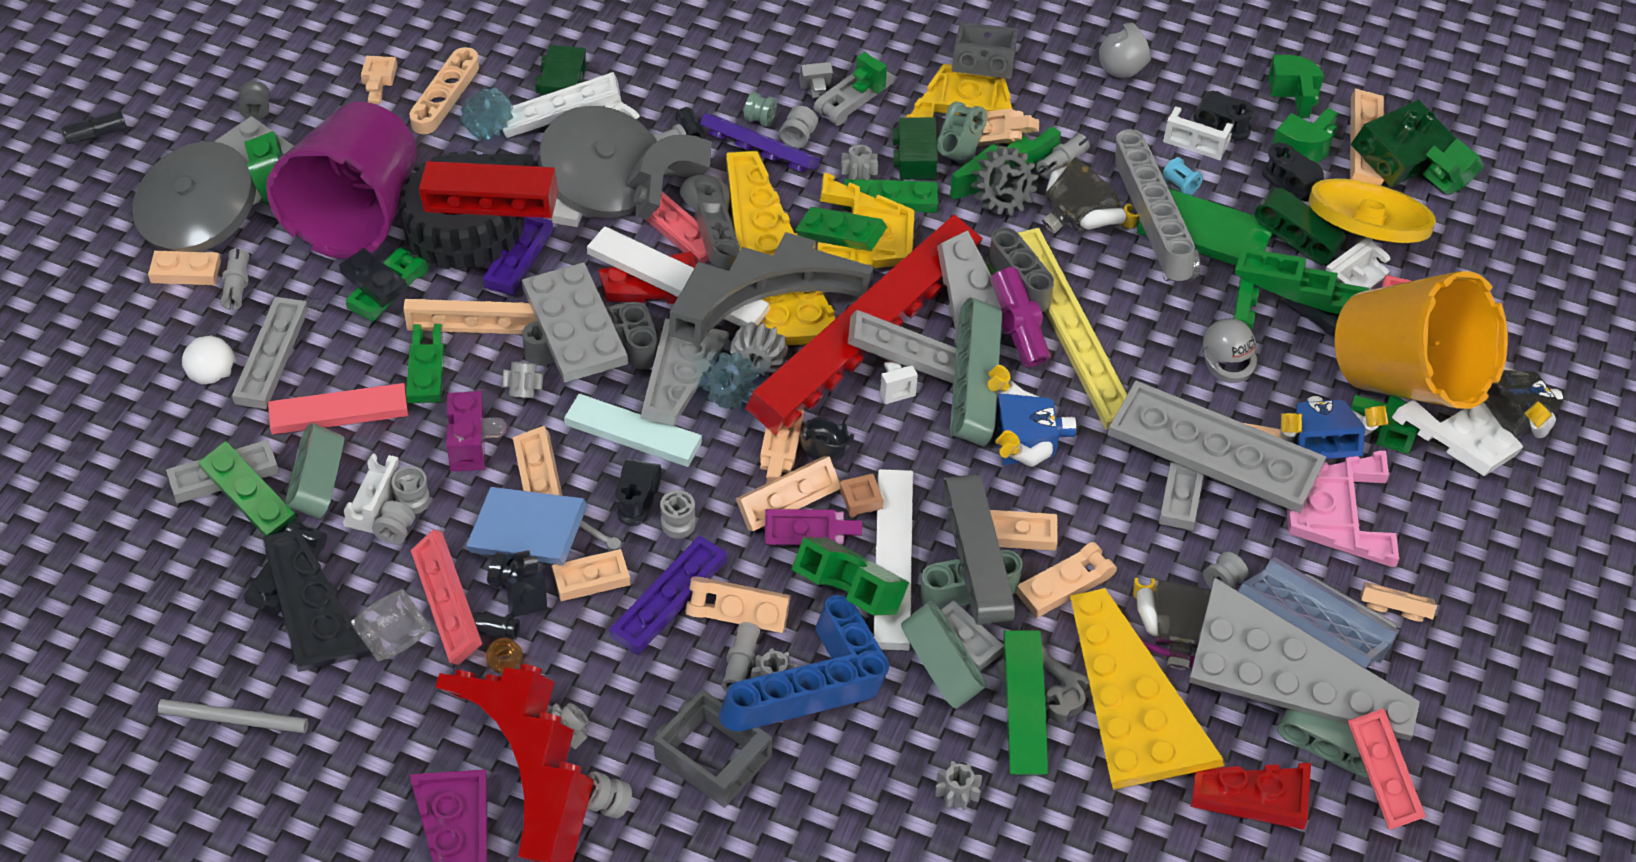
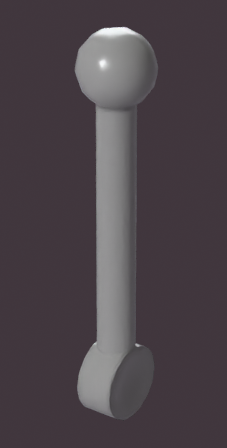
M581 520L579 527L605 543L609 552L621 549V542L618 538H609Z

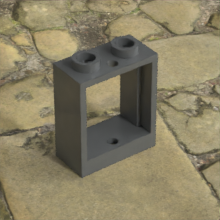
M960 22L955 41L952 72L1011 79L1018 28ZM986 32L991 33V37L986 38L984 34Z
M701 689L693 699L691 697L687 698L682 703L678 714L669 724H662L656 731L653 738L655 759L725 808L772 757V737L758 727L738 732L724 727L719 720L722 702L704 689ZM703 720L743 746L742 750L717 776H714L676 749Z

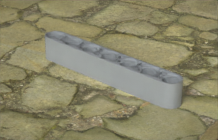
M1133 129L1122 130L1116 135L1115 164L1164 274L1171 280H1187L1193 274L1194 242L1144 135Z

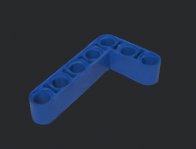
M833 595L825 601L815 629L831 659L731 684L719 711V720L722 725L735 732L745 731L876 697L889 671V662L856 606L846 601L847 597L841 595Z

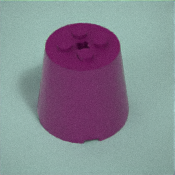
M352 102L341 106L275 163L267 179L268 201L275 217L293 238L297 234L303 240L313 245L311 250L320 254L348 259L363 248L372 253L388 235L398 209L401 188L415 166L417 147L414 137L406 124L398 116L382 106L368 102Z

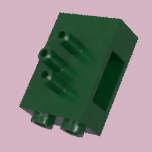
M1417 100L1365 123L1352 141L1351 146L1390 187H1393L1425 172L1431 165L1426 156L1429 150L1436 146L1444 152L1456 138L1436 118L1433 112L1420 100Z

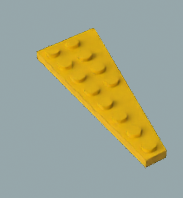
M758 152L726 153L733 226L740 250L742 247L774 255L785 232L797 235L790 225V218L787 212L784 213L778 193L777 191L774 192L771 186L769 175ZM821 291L790 292L761 299L769 303V312L758 326L764 322L767 328L777 327V334L785 336L786 345L808 344L835 320L834 310L828 304L824 292Z

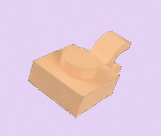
M366 56L361 79L362 84H366V91H369L368 103L380 104L382 101L383 85L392 86L397 70L396 57Z

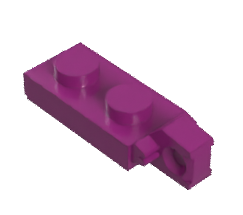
M765 509V545H801L803 537H828L839 544H844V536L862 535V521L844 520V512H836V510Z

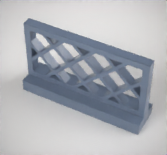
M1276 557L1270 559L1264 571L1243 582L1238 591L1364 668L1369 667L1375 661L1380 664L1384 660L1400 631Z

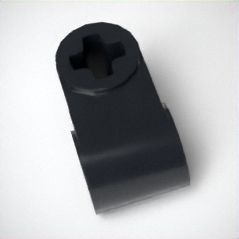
M1213 90L1205 94L1193 114V120L1195 123H1200L1220 131L1224 130L1227 123L1233 124L1230 132L1232 133L1231 139L1244 140L1251 134L1250 119L1253 117L1255 109L1246 100H1239Z
M1281 142L1270 146L1268 150L1269 160L1262 168V175L1267 181L1287 190L1298 199H1302L1311 192L1315 183L1324 179V172L1321 166L1296 151L1292 146Z
M631 459L624 461L615 493L616 499L619 502L617 516L623 524L636 526L642 524L648 518L654 496L657 494L660 486L662 473L660 464Z

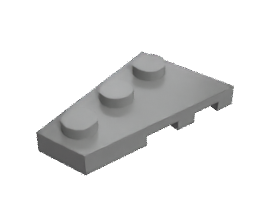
M968 231L937 246L943 282L947 286L950 304L948 305L950 317H953L956 331L953 334L955 345H957L959 313L967 298L973 297L1001 309L990 280L991 274Z

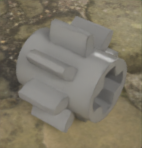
M865 145L850 147L849 154L842 153L841 173L847 174V178L852 180H870V174H878V154H872L871 148Z
M513 361L511 362V370H503L502 386L509 387V396L533 398L535 389L542 390L543 373L536 372V363Z
M772 648L763 657L756 656V667L751 669V678L796 668L797 664H789L788 652L783 654L782 652L774 651Z
M556 703L547 712L561 717V724L574 730L570 744L574 749H577L588 738L586 735L588 729L585 726L589 723V720L585 713L576 705L568 703L561 708Z
M951 761L947 771L938 770L936 781L939 784L936 785L935 796H943L946 808L951 806L955 808L961 807L965 811L970 800L979 801L981 791L978 788L981 786L982 775H974L970 763L964 765Z

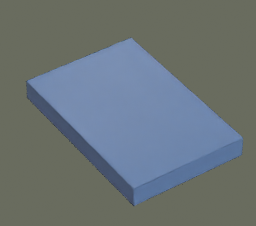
M490 487L466 547L470 553L494 556L498 551H503L511 554L512 558H514V554L517 552L529 550L530 557L536 556L538 562L564 565L587 508V503L583 498Z

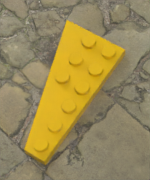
M1103 588L1070 596L1113 790L1225 766L1218 750L1108 591Z

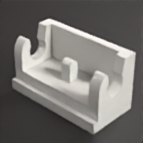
M1175 106L1167 120L1163 142L1221 161L1231 140L1232 133L1230 132L1233 124L1227 123L1224 130L1220 131L1180 118L1179 114L1182 108Z
M1366 237L1326 266L1325 271L1338 273L1337 282L1368 287L1371 290L1381 283L1384 276L1389 275L1390 272L1377 261L1376 257L1386 263L1390 260V256L1372 242L1373 239Z
M375 454L370 456L368 460L369 470L353 503L348 502L344 509L345 519L343 524L345 527L373 533L372 526L375 520L381 517L380 510L383 504L387 501H393L395 496L392 488V477L400 469L398 457L389 455L385 466L377 462Z

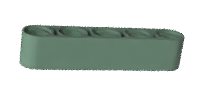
M969 297L963 303L958 319L950 433L955 437L985 446L990 441L995 428L997 391H991L988 388V381L991 379L988 372L996 365H999L1002 310Z

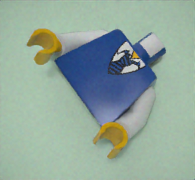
M996 365L988 372L989 377H991L988 381V388L991 391H998L1000 389L1001 393L998 394L996 409L999 437L995 442L1000 445L999 453L1002 456L1003 465L1023 463L1029 467H1034L1047 458L1056 455L1059 437L1076 436L1075 417H1056L1054 401L1052 399L1039 397L1021 389L1010 380L1009 371L1002 365Z
M1313 396L1308 398L1306 402L1298 403L1296 405V413H1281L1280 437L1289 442L1295 440L1296 445L1324 455L1326 459L1363 456L1364 436L1374 431L1378 425L1388 424L1386 406L1365 408V416H1362L1352 411L1343 400L1323 401L1319 396Z

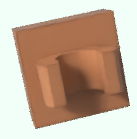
M874 474L840 481V492L849 516L854 517L857 514L872 513L875 510L883 509L884 500Z

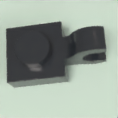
M529 550L515 553L516 577L506 579L508 612L517 617L547 610L546 576L538 572V558L536 556L530 557Z

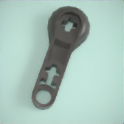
M705 174L691 176L681 185L680 195L695 211V218L710 262L716 267L730 269L740 252V246L728 214V209L731 205L730 190L724 182L716 177Z

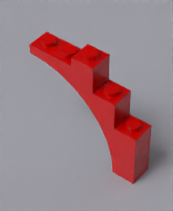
M520 664L519 669L504 667L501 677L486 674L485 679H478L476 674L463 670H456L454 675L439 673L435 687L456 698L479 705L496 721L511 745L519 766L524 794V827L518 857L529 862H573L594 779L581 774L582 767L566 763L574 730L561 724V717L546 713L555 682L541 675V668L528 664Z

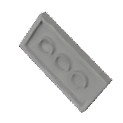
M584 262L522 279L525 295L564 383L628 364V355Z

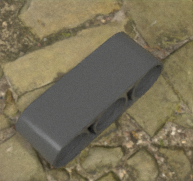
M1007 227L996 229L991 236L989 252L991 266L996 272L1009 267L1018 269L1029 300L1037 302L1041 312L1046 311L1051 305L1054 287L1052 274L1018 232Z

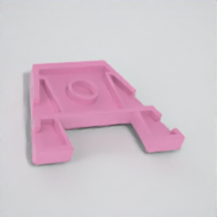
M1386 451L1373 452L1371 457L1362 459L1358 456L1348 457L1345 462L1328 465L1325 462L1301 513L1286 508L1288 533L1374 562L1396 567L1399 561L1396 533L1365 532L1359 530L1354 482H1387L1389 472Z

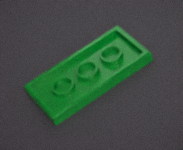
M1168 188L1194 242L1196 253L1237 266L1242 247L1266 251L1273 233L1263 227L1254 215ZM1140 220L1136 233L1147 236Z

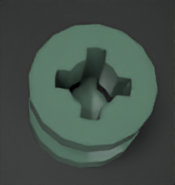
M751 92L745 104L744 120L749 122L756 120L762 126L769 127L776 114L777 98L770 96L763 98L760 93Z

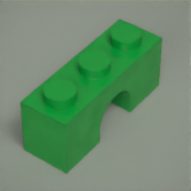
M803 537L791 569L818 585H831L847 591L846 601L873 616L897 615L909 585L907 580L828 537Z

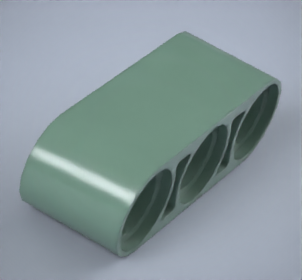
M313 422L306 427L299 443L286 496V506L316 519L322 518L332 498L344 445V436Z
M1001 550L1011 592L1014 594L1020 582L1022 560L1013 551ZM959 559L935 563L923 570L920 587V601L923 605L931 601L941 610L953 600L959 606L970 604Z
M929 601L901 623L904 634L942 696L953 708L958 709L987 687L983 675L948 619L936 604Z
M1286 709L1277 727L1279 735L1284 740L1358 776L1368 778L1348 724Z

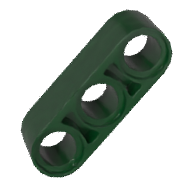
M1273 188L1255 208V218L1263 227L1318 264H1328L1346 241L1345 233L1340 227L1320 217L1310 206L1283 188Z

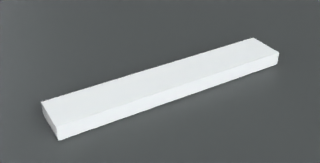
M605 226L587 246L588 255L677 297L694 270L691 266ZM760 299L744 305L723 319L740 327H746L750 322H754L758 326L769 312V303Z
M879 469L878 487L884 502L883 509L877 510L876 564L907 580L909 585L897 615L874 616V638L881 649L909 651L910 642L901 628V623L910 617L913 471Z

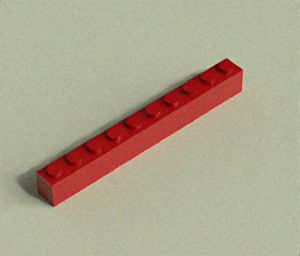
M954 214L756 388L745 409L774 435L784 426L787 429L792 428L801 418L802 414L800 412L806 407L809 410L813 409L823 397L821 394L823 391L835 389L844 377L842 374L847 370L852 373L864 360L863 355L868 351L848 344L850 317L856 310L901 327L906 316L910 319L913 318L922 308V302L925 299L933 300L942 289L941 285L944 282L937 246L966 231L971 235L977 248L983 238Z

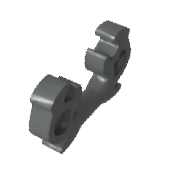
M1042 645L1043 668L1060 680L1063 687L1054 685L1047 691L1045 704H1056L1049 706L1048 717L1056 722L1066 723L1068 718L1083 711L1086 701L1084 691H1088L1090 681L1083 674L1069 670L1053 658L1046 647ZM1004 658L997 663L996 669L997 675L1003 683H1005Z

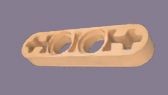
M464 47L455 50L413 106L409 115L414 132L429 134L434 132L479 70L478 53L474 49ZM450 78L459 79V81L456 83L444 82L445 80ZM436 97L445 98L444 101L438 103L431 101Z

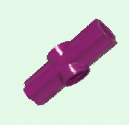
M1009 267L994 273L990 280L1002 310L1001 328L1006 334L1012 335L1023 366L1031 368L1047 362L1051 358V354L1040 328L1042 324L1041 308L1037 302L1029 300L1018 269Z

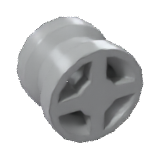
M387 501L380 510L381 517L377 518L372 526V532L386 543L399 545L405 541L407 537L406 528L412 526L415 514L412 509L400 502Z
M1223 552L1217 558L1216 564L1209 565L1203 572L1204 580L1210 589H1212L1214 578L1235 589L1236 584L1243 583L1249 575L1248 568L1243 560L1231 552Z

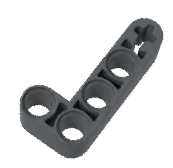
M639 302L605 307L625 348L631 366L640 370L652 368L657 353V334L648 308ZM538 322L526 325L522 331L524 356L527 362L536 363L537 366L555 363Z

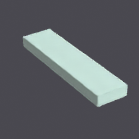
M578 394L564 417L566 426L689 467L702 443V435L673 425L641 419V414L582 394Z

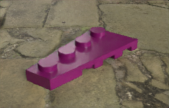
M486 769L409 774L432 861L488 862V778Z

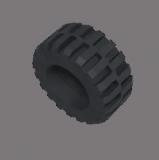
M458 151L450 152L449 156L441 157L439 155L431 160V162L506 165L499 159L495 161L491 155L483 153L480 156L475 151H466V154H459ZM425 162L417 167L416 173L411 172L405 180V184H403L400 191V199L398 200L407 243L411 246V250L432 265L437 263L440 268L450 269V267H456L457 270H467V267L475 266L476 268L483 267L486 262L492 261L493 263V261L501 258V251L503 249L508 253L515 246L514 241L518 242L523 234L525 217L474 214L447 215L445 213L424 212L419 186L426 166Z

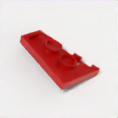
M692 251L669 255V257L693 268L696 266ZM616 267L598 269L599 280L606 301L645 303L649 299H666L667 304H675L678 298Z
M1298 763L1297 768L1280 769L1279 764L1265 765L1263 770L1245 771L1240 766L1217 767L1195 772L1190 807L1305 830L1308 820L1311 763Z

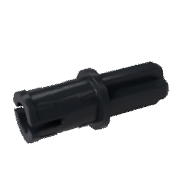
M117 111L97 118L89 116L86 121L62 127L61 133L66 144H73L91 138L99 140L102 135L126 130V123L121 111Z

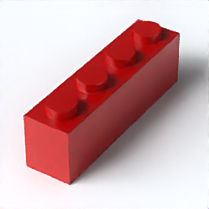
M431 161L426 163L419 186L424 212L535 218L553 217L559 192L555 167Z

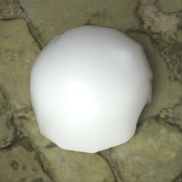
M212 335L196 338L186 347L182 356V367L190 380L201 385L215 383L221 378L229 377L233 363L237 362L231 347L223 339Z

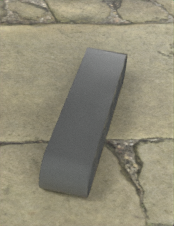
M980 474L944 478L943 493L975 623L976 625L1013 621L1015 617L1014 600Z

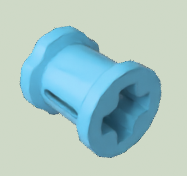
M1180 157L1172 159L1166 165L1162 174L1165 182H1172L1181 189L1182 193L1188 195L1194 194L1203 181V175L1198 171L1193 172L1185 166L1184 160Z

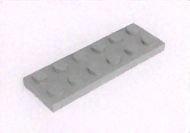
M1139 381L1134 382L1108 430V435L1297 513H1301L1326 460L1324 455Z

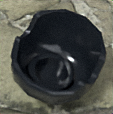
M821 417L808 420L800 432L801 446L813 460L823 456L830 457L831 462L841 460L848 453L854 439V434L848 435L845 423L837 425L830 419Z

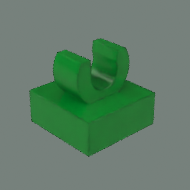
M863 52L856 57V70L853 76L857 82L852 85V88L860 93H864L868 88L877 94L886 88L887 65L868 53Z

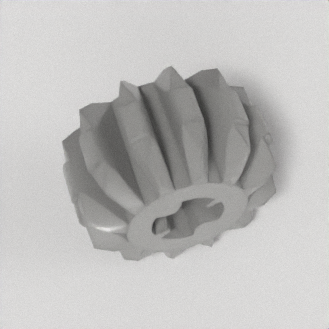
M750 322L748 326H741L736 332L731 344L730 353L733 355V363L742 366V372L749 370L753 373L754 377L758 373L768 377L770 373H775L782 366L788 353V346L785 344V336L777 334V327L770 329L766 327L764 322L760 326Z

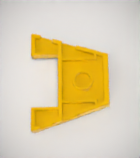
M943 64L927 86L924 96L917 100L914 104V110L910 115L907 114L905 118L933 117L934 112L947 114L949 106L956 101L962 102L966 107L970 108L975 106L983 107L986 112L1012 109L1011 96L1005 78L952 72V65Z
M824 173L821 183L820 202L852 207V214L880 218L886 224L887 229L872 252L818 242L816 250L874 266V268L894 267L912 252L913 209L880 195H877L876 198L860 192L859 186L852 183L846 186L834 181V175Z

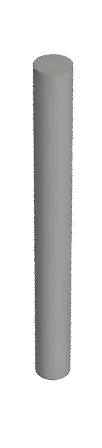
M161 699L158 704V713L164 715L304 734L308 729V719L165 699Z

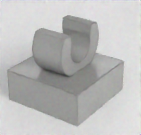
M831 62L801 65L800 87L801 89L811 88L812 99H818L824 94L826 87L830 86L833 74Z

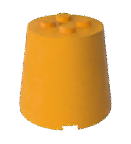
M1457 271L1359 292L1345 303L1337 320L1335 353L1338 365L1346 380L1360 390L1457 409L1476 407L1489 397L1487 391L1492 383L1499 382L1504 370L1508 347V332L1502 303H1495L1490 292L1493 288L1492 285L1481 275L1470 271Z

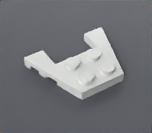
M1415 400L1399 407L1392 416L1401 425L1408 421L1420 430L1417 434L1427 441L1435 438L1449 447L1446 453L1483 476L1514 458L1523 448L1522 444L1486 400L1476 407L1461 410L1443 422L1435 419Z

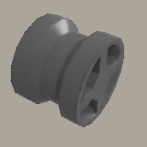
M257 81L244 83L239 89V113L247 119L250 116L256 120L266 117L269 112V88Z

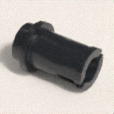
M683 107L680 109L683 118L677 111L675 119L684 128L686 135L703 138L705 133L704 127L698 123L692 108Z
M481 612L474 614L473 619L479 635L502 638V641L505 643L518 638L520 620L514 618L512 614H507L505 617L482 614Z

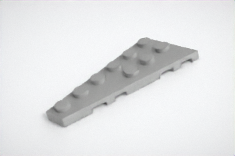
M1214 578L1189 679L1190 683L1348 724L1347 720L1384 708L1394 736L1409 741L1412 739L1420 701Z

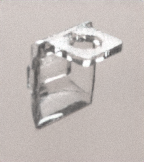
M404 589L376 601L351 621V625L377 662L406 650L432 629Z

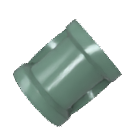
M953 102L947 110L941 134L937 139L938 152L959 164H966L971 161L976 154L979 139L986 126V110L979 106L970 108L966 107L962 102Z

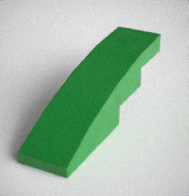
M1051 126L1033 141L1022 135L1021 140L1012 142L1006 148H1017L1018 153H1026L1028 155L1026 162L1034 163L1035 167L1032 169L1034 170L1037 163L1049 156L1053 148L1060 144L1061 132ZM992 144L952 174L950 197L958 199L979 192L978 188L971 187L972 183L978 181V177L974 176L972 172L975 170L980 171L981 166L977 162L978 159L988 160L986 152H996V145ZM1008 160L1004 161L1005 163L1009 164L1010 167L1015 166L1012 162Z
M1242 247L1235 269L1236 275L1265 290L1292 301L1335 314H1340L1345 303L1352 296L1369 290L1368 287L1337 282L1338 273L1306 268L1307 258Z
M1004 631V680L1009 776H1047V732L1041 631Z

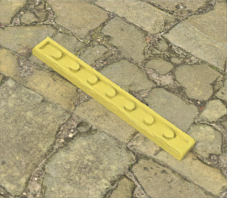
M1035 228L1018 232L1054 278L1051 305L1045 313L1105 430L1109 429L1127 393L1040 229Z

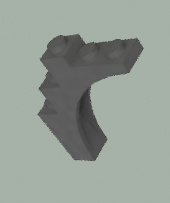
M785 232L774 255L742 247L729 271L698 262L670 311L669 336L700 345L710 330L727 315L744 305L770 296L790 292L821 291L861 297L871 288L874 266L815 250V240Z

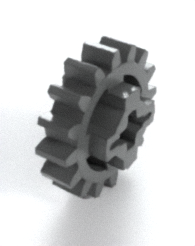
M997 147L996 152L987 151L986 157L988 160L978 159L977 162L981 169L980 171L975 170L972 172L974 176L978 177V181L971 184V187L979 189V192L974 196L975 199L984 200L981 207L983 209H991L993 214L1013 215V211H1023L1022 202L1031 203L1032 199L1028 194L1029 192L1037 191V188L1032 185V181L1038 179V175L1031 174L1030 172L1035 167V164L1026 162L1028 155L1026 153H1018L1017 148ZM1008 160L1012 162L1015 166L1010 167V165L1005 163L1004 161ZM999 195L1000 198L1005 199V202L997 200L995 196Z

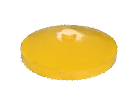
M1321 180L1313 185L1308 200L1312 210L1331 224L1351 233L1381 241L1397 243L1421 242L1431 236L1436 223V218L1431 210L1412 197L1381 185L1359 180Z

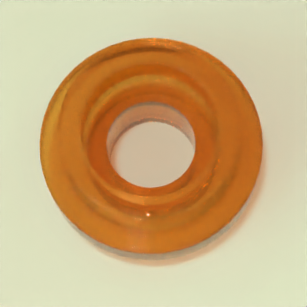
M499 638L493 641L486 652L488 667L497 673H503L504 667L517 669L523 660L521 647L509 638ZM502 656H509L507 659H499Z

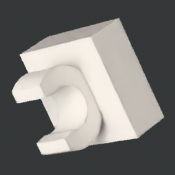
M895 361L884 363L887 372L881 375L880 396L884 404L916 396L918 374L913 365L901 368L900 363Z

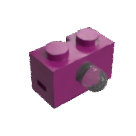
M482 391L447 393L448 424L446 447L450 472L485 470V438L502 437L507 431V424L498 417L485 418Z

